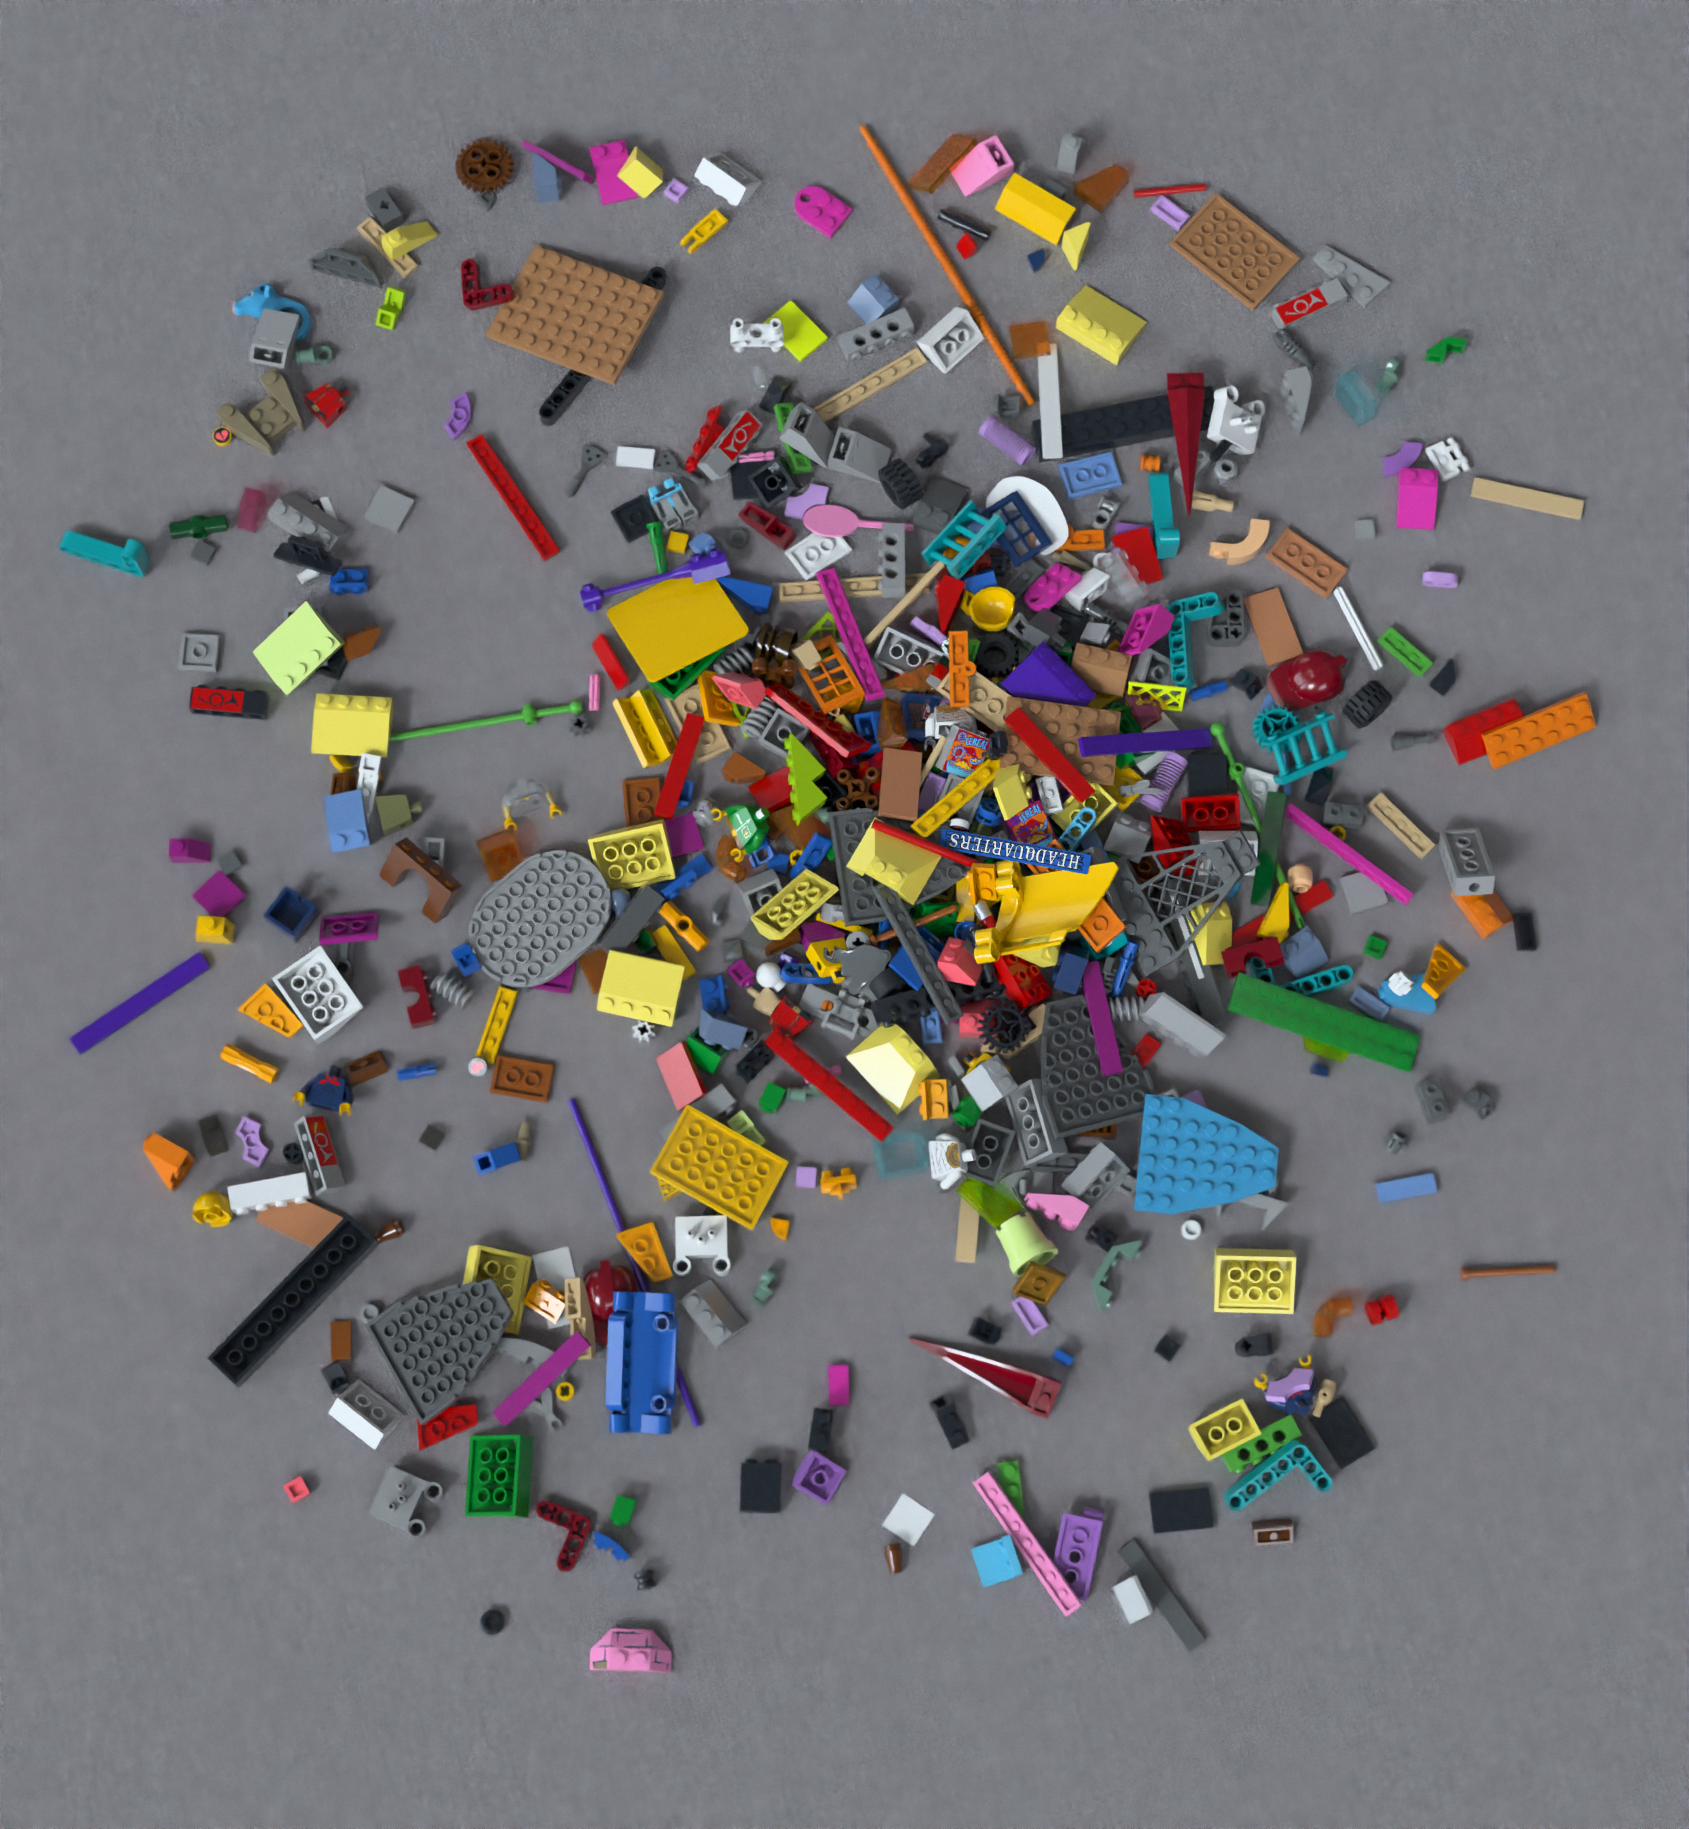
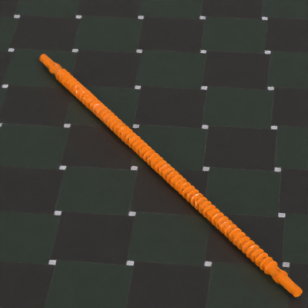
M865 125L860 126L859 130L867 141L866 145L871 148L872 154L875 155L874 158L878 159L877 163H880L879 166L883 167L882 171L888 176L887 179L890 180V184H893L892 187L896 188L895 192H898L897 196L903 201L902 204L906 205L905 208L908 209V213H911L910 217H914L915 225L919 226L918 229L921 230V234H924L923 238H926L931 251H934L933 254L937 255L936 259L939 260V264H942L941 267L945 268L944 272H947L946 275L950 276L949 280L952 281V285H955L954 288L958 289L957 293H960L959 297L963 298L962 301L965 302V306H968L967 310H971L970 314L973 315V319H976L975 323H979L980 331L984 332L983 336H986V340H989L988 344L994 349L993 352L997 353L996 357H999V361L1002 362L1001 365L1005 366L1004 370H1007V374L1010 375L1009 378L1013 379L1012 383L1016 384L1017 391L1021 392L1029 406L1034 405L1035 401L1027 390V384L1021 380L1022 376L1019 375V371H1016L1017 368L1013 367L1014 363H1011V358H1008L1009 355L1005 354L1006 350H1003V346L1000 345L1001 342L997 341L996 333H992L993 329L990 328V324H987L988 321L984 320L983 312L979 311V307H976L977 303H974L975 299L969 294V290H966L967 286H963L962 278L958 277L959 273H956V269H953L954 265L948 260L949 257L945 256L946 252H943L938 239H935L936 236L932 235L933 231H930L925 218H922L923 215L919 214L918 206L912 201L913 198L909 197L910 194L907 193V189H904L905 185L899 180L900 177L897 176V172H894L895 169L891 168L892 164H889L884 151H881L882 148L878 147L876 138L872 137Z

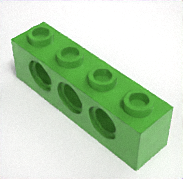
M1288 1415L1261 1429V1435L1220 1455L1229 1473L1235 1471L1236 1474H1239L1247 1469L1246 1465L1250 1463L1256 1465L1264 1461V1456L1268 1454L1273 1455L1289 1441L1301 1438L1302 1434L1292 1415ZM1275 1432L1283 1434L1284 1440L1282 1442L1275 1440ZM1257 1441L1265 1442L1266 1450H1259L1256 1446ZM1239 1450H1246L1249 1458L1246 1460L1239 1457Z

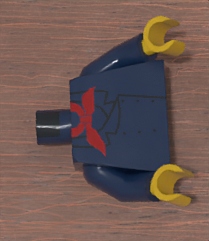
M331 1065L328 1075L319 1073L317 1077H313L299 1092L294 1093L292 1102L300 1100V1106H303L306 1099L308 1106L338 1112L341 1116L347 1111L348 1116H351L354 1096L351 1086L347 1084L345 1079L339 1078L342 1068Z
M1307 1354L1309 1360L1307 1363H1303L1301 1357H1299L1300 1366L1304 1369H1311V1357ZM1261 1373L1260 1376L1264 1382H1259L1255 1377L1254 1384L1256 1387L1262 1388L1261 1392L1265 1397L1268 1389L1266 1385L1267 1377ZM1315 1374L1309 1390H1301L1294 1393L1287 1402L1267 1401L1268 1404L1273 1408L1283 1410L1289 1415L1295 1412H1299L1300 1415H1306L1310 1411L1309 1406L1313 1404L1312 1397L1315 1396L1317 1390ZM1284 1376V1377H1282V1378H1280V1379H1277V1380H1275V1381L1282 1380V1379L1286 1378L1287 1376Z

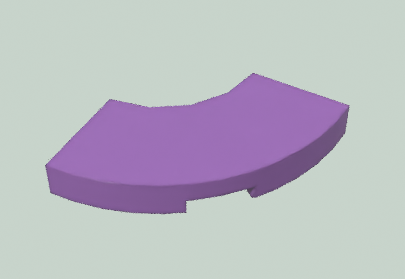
M466 392L450 400L452 414L449 420L444 423V427L453 441L465 432L471 420V403Z
M1404 442L1402 449L1397 454L1384 457L1382 477L1396 476L1401 468H1410L1414 465L1420 455L1422 443Z

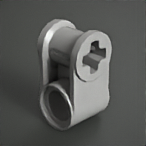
M1103 495L1094 514L1092 528L1105 532L1113 517H1115L1121 502L1112 501L1106 498V495ZM1102 519L1105 523H1099L1097 520Z

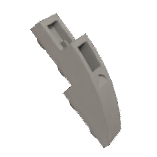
M500 1338L494 1349L502 1355L506 1352L512 1356L511 1360L518 1365H521V1363L527 1365L530 1359H533L531 1363L537 1367H540L554 1353L536 1343L515 1338ZM566 1369L560 1376L565 1379L568 1370Z

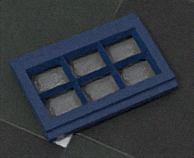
M1018 491L1012 492L980 513L981 516L989 520L995 513L1003 519L1007 528L996 540L1003 551L1007 553V557L1015 568L1053 545V542Z

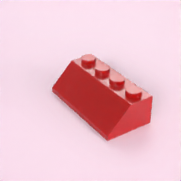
M1513 698L1447 725L1443 735L1458 766L1487 755L1482 733L1521 718L1523 714L1516 699Z

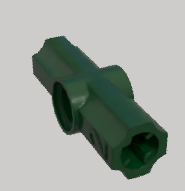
M225 514L208 517L194 515L189 520L170 522L169 529L172 540L185 537L200 539L207 537L211 533L228 531V523Z

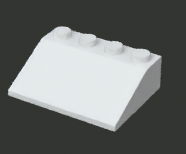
M321 946L272 978L318 1045L335 1034L364 1008Z

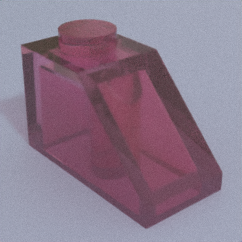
M249 487L245 488L240 502L238 529L256 533L267 502L264 491Z
M1130 694L1125 696L1132 716L1143 731L1162 719L1160 714L1161 707L1157 701L1153 702L1148 696Z

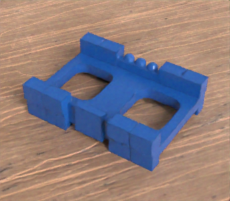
M768 833L765 834L762 846L749 854V861L753 868H758L778 856L774 846H771V842L767 837ZM766 848L768 858L760 861L757 852Z

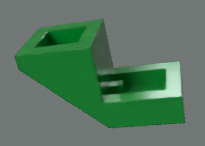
M1448 336L1427 350L1424 361L1443 364L1446 351L1462 354L1467 339Z

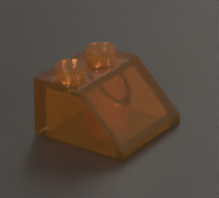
M512 828L476 840L490 882L502 879L524 861Z

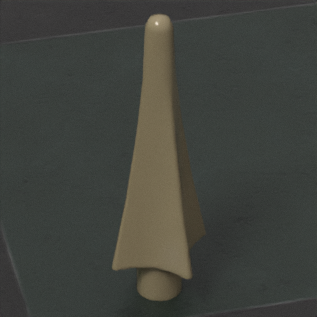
M1064 549L1062 553L1057 551L1053 553L1052 558L1059 560L1058 562L1064 566L1083 571L1093 569Z

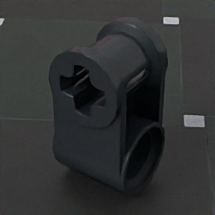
M1271 1333L1241 1338L1235 1344V1353L1244 1358L1275 1354ZM1243 1344H1245V1346H1249V1349L1246 1350V1352L1244 1348L1241 1349V1346Z

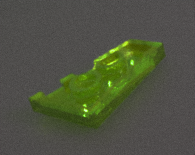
M969 1177L955 1190L996 1230H1000L1001 1225L1012 1218L1023 1207L1020 1203Z

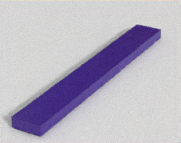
M1209 728L1078 738L1081 757L1213 747Z
M200 952L196 953L70 1037V1041L78 1053L82 1055L211 969Z

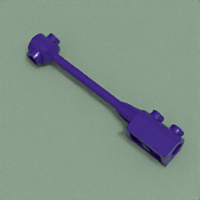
M713 548L709 550L710 555L702 556L701 553H695L691 555V560L669 572L604 590L599 586H594L593 583L584 584L582 586L583 590H580L583 606L587 608L588 612H594L602 608L601 604H603L604 598L607 596L672 578L692 577L694 584L730 575L725 551L720 552V548Z

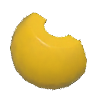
M1001 587L982 589L973 596L969 603V613L972 621L979 628L986 631H1000L1008 627L1013 619L1015 596L1007 589Z

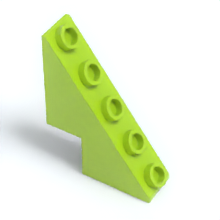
M790 733L789 737L784 739V747L788 749L786 765L790 767L788 782L789 785H792V791L790 792L791 803H794L792 818L793 821H796L797 826H799L825 804L826 795L814 783L823 776L826 769Z

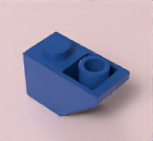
M516 1142L473 1157L479 1175L522 1160Z

